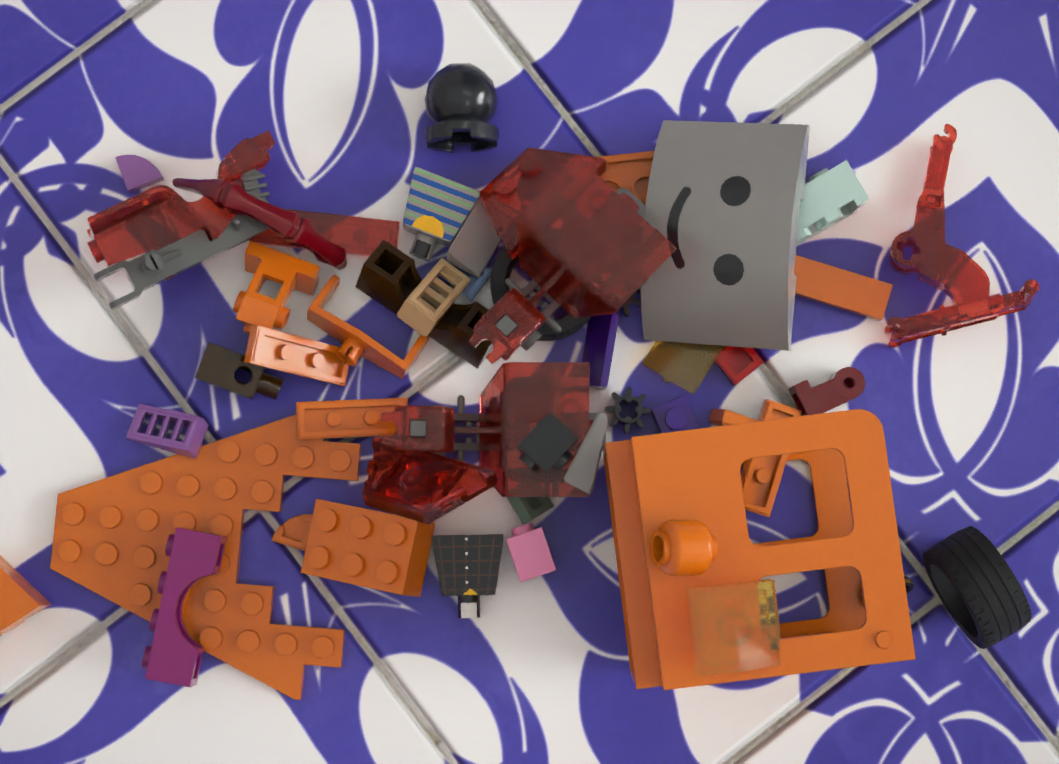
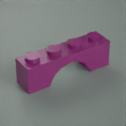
M177 527L175 534L169 535L165 549V555L170 557L167 572L162 571L157 590L159 594H162L160 608L154 609L150 621V631H154L152 646L146 647L142 660V668L147 669L145 679L185 687L197 685L204 647L197 643L187 632L182 619V605L187 592L197 581L206 576L220 573L227 536Z

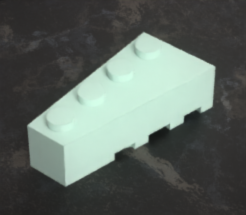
M847 160L830 170L825 168L811 176L808 179L809 182L805 184L804 200L800 201L796 246L856 213L869 200L868 195Z

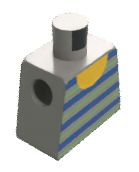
M415 166L402 224L404 230L416 235L409 254L419 259L430 261L437 243L450 248L479 199L481 191Z

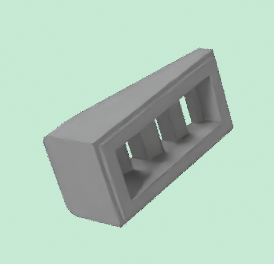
M602 412L597 414L563 478L564 482L588 495H591L594 489L608 424V415Z

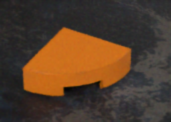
M712 409L708 421L717 426L757 422L758 420L726 409Z
M303 514L290 518L277 528L271 541L305 551L313 515Z

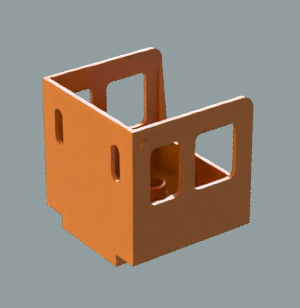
M853 409L631 437L630 440L605 443L602 452L630 673L636 689L661 686L663 690L916 659L884 429L880 420L873 413L863 409ZM789 454L787 461H805L809 465L818 523L816 533L810 537L753 544L748 535L740 468L744 466L745 460ZM669 520H699L704 522L710 533L715 536L718 545L717 556L714 560H711L709 568L703 574L697 576H669L652 560L650 547L654 532L658 531L661 525ZM824 570L829 604L828 613L824 617L760 625L756 585L761 578L772 575ZM861 589H862V595H863L864 606L862 605V601H861Z

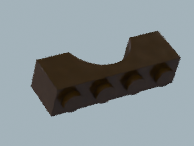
M383 240L363 264L355 287L397 315L405 300L420 284L422 279L416 270L414 259ZM477 301L467 305L453 303L428 334L429 337L477 369L498 341V338L489 331L494 326L491 323L493 319L488 315L490 310Z

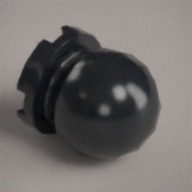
M451 63L439 70L429 81L424 99L427 115L435 123L425 130L427 148L448 153H454V146L471 145V152L496 148L499 129L494 125L488 124L496 113L498 102L493 80L483 70L471 63Z

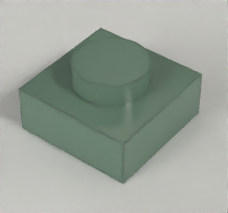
M536 475L504 493L523 525L554 507L549 496H543L544 488Z

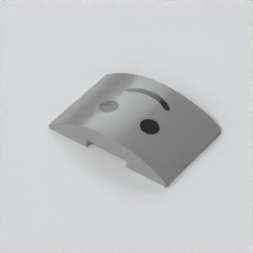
M663 120L651 165L645 204L646 215L644 216L641 271L650 277L641 287L644 340L791 350L797 276L794 275L800 201L804 200L809 125Z

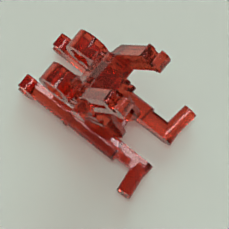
M945 124L943 128L944 133L949 137L944 135L940 137L938 134L933 136V146L930 147L929 151L930 156L923 190L915 209L914 226L910 231L903 232L895 237L889 254V263L892 269L899 274H919L917 280L946 293L953 305L948 307L940 305L938 306L939 309L905 318L892 317L888 319L884 333L890 334L894 332L888 342L889 348H897L903 343L937 334L945 336L947 335L946 332L985 323L995 320L999 316L1026 310L1039 290L1038 282L1029 279L1023 284L1020 291L1000 295L999 293L989 296L990 281L986 272L966 252L945 243L944 187L950 155L957 138L956 129L950 124ZM904 247L913 248L910 261L902 259Z

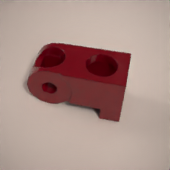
M845 367L832 374L827 382L812 389L808 380H805L790 387L788 390L797 409L802 411L801 416L821 414L861 395L865 389V379L863 374L856 368Z

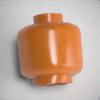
M669 520L664 522L658 531L654 532L650 549L653 562L665 574L669 576H697L705 573L711 564V560L716 558L718 545L715 536L710 533L704 522L699 520Z

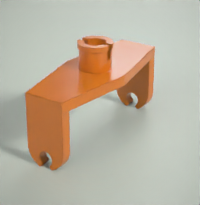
M334 274L308 308L307 320L342 344L335 352L341 361H344L347 357L349 359L346 364L355 366L358 359L363 357L403 379L430 339L429 336L420 335L404 360H402L361 330L323 310L340 284L341 278Z

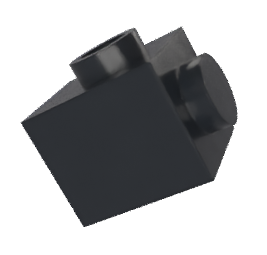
M548 412L518 445L523 451L519 459L534 473H537L540 468L546 473L553 468L558 473L573 457L568 450L578 440V437L551 412Z

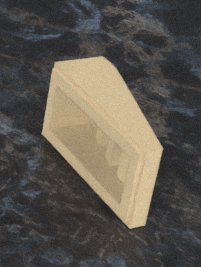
M441 258L405 300L397 313L398 318L422 336H428L467 287L471 279ZM438 275L441 276L443 279H445L447 282H449V283H450L451 285H453L455 288L452 289V288L449 287L447 284H445L443 281H441L439 278H437V276H438Z

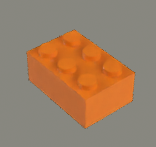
M316 499L301 573L399 595L420 597L435 523Z

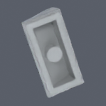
M481 194L447 252V262L480 278L514 217L491 198Z

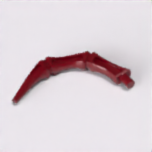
M175 178L172 181L174 187L202 195L211 200L220 209L226 208L231 214H241L256 219L268 226L276 236L284 237L286 242H293L306 248L314 254L317 261L331 265L338 270L344 269L347 265L345 248L327 240L313 228L307 219L298 218L299 215L296 212L287 211L255 198L237 183L230 184L226 179L196 180Z

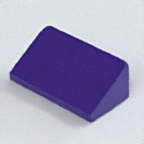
M593 314L590 318L578 381L581 387L599 390L607 388L619 321L618 314Z

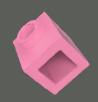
M529 523L511 529L513 537L506 539L520 582L556 570L542 527L534 529L533 524Z

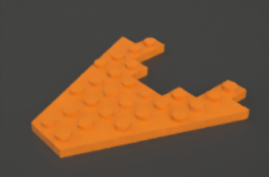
M295 414L200 447L196 459L176 454L59 493L57 496L50 569L150 622L154 609L160 608L162 594H159L157 591L158 582L162 571L167 572L170 557L165 555L168 537L170 534H175L176 527L227 536L220 573L206 576L197 581L184 598L182 605L184 626L189 635L204 647L205 652L295 700H301L305 665L342 667L345 629L271 623L275 586L238 583L245 509L282 512L285 475L358 481L361 444L325 441V439L297 440Z

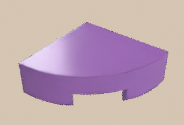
M120 155L115 157L127 190L130 193L165 180L158 168L143 157L137 155Z

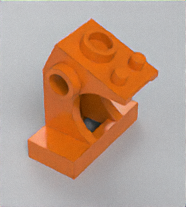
M250 241L245 251V271L254 274L247 291L239 292L233 307V312L238 313L236 319L244 325V333L250 335L251 325L277 331L279 329L283 330L290 316L291 309L285 306L291 293L294 290H298L313 296L319 284L320 266ZM266 280L282 284L276 299L259 293Z

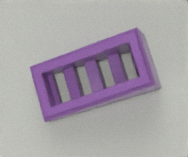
M139 404L126 438L134 442L196 459L209 425L204 418ZM145 415L151 416L145 434L139 433ZM158 420H164L158 436H153ZM171 422L175 423L171 438L167 439L166 435ZM183 426H186L188 429L183 442L178 441Z

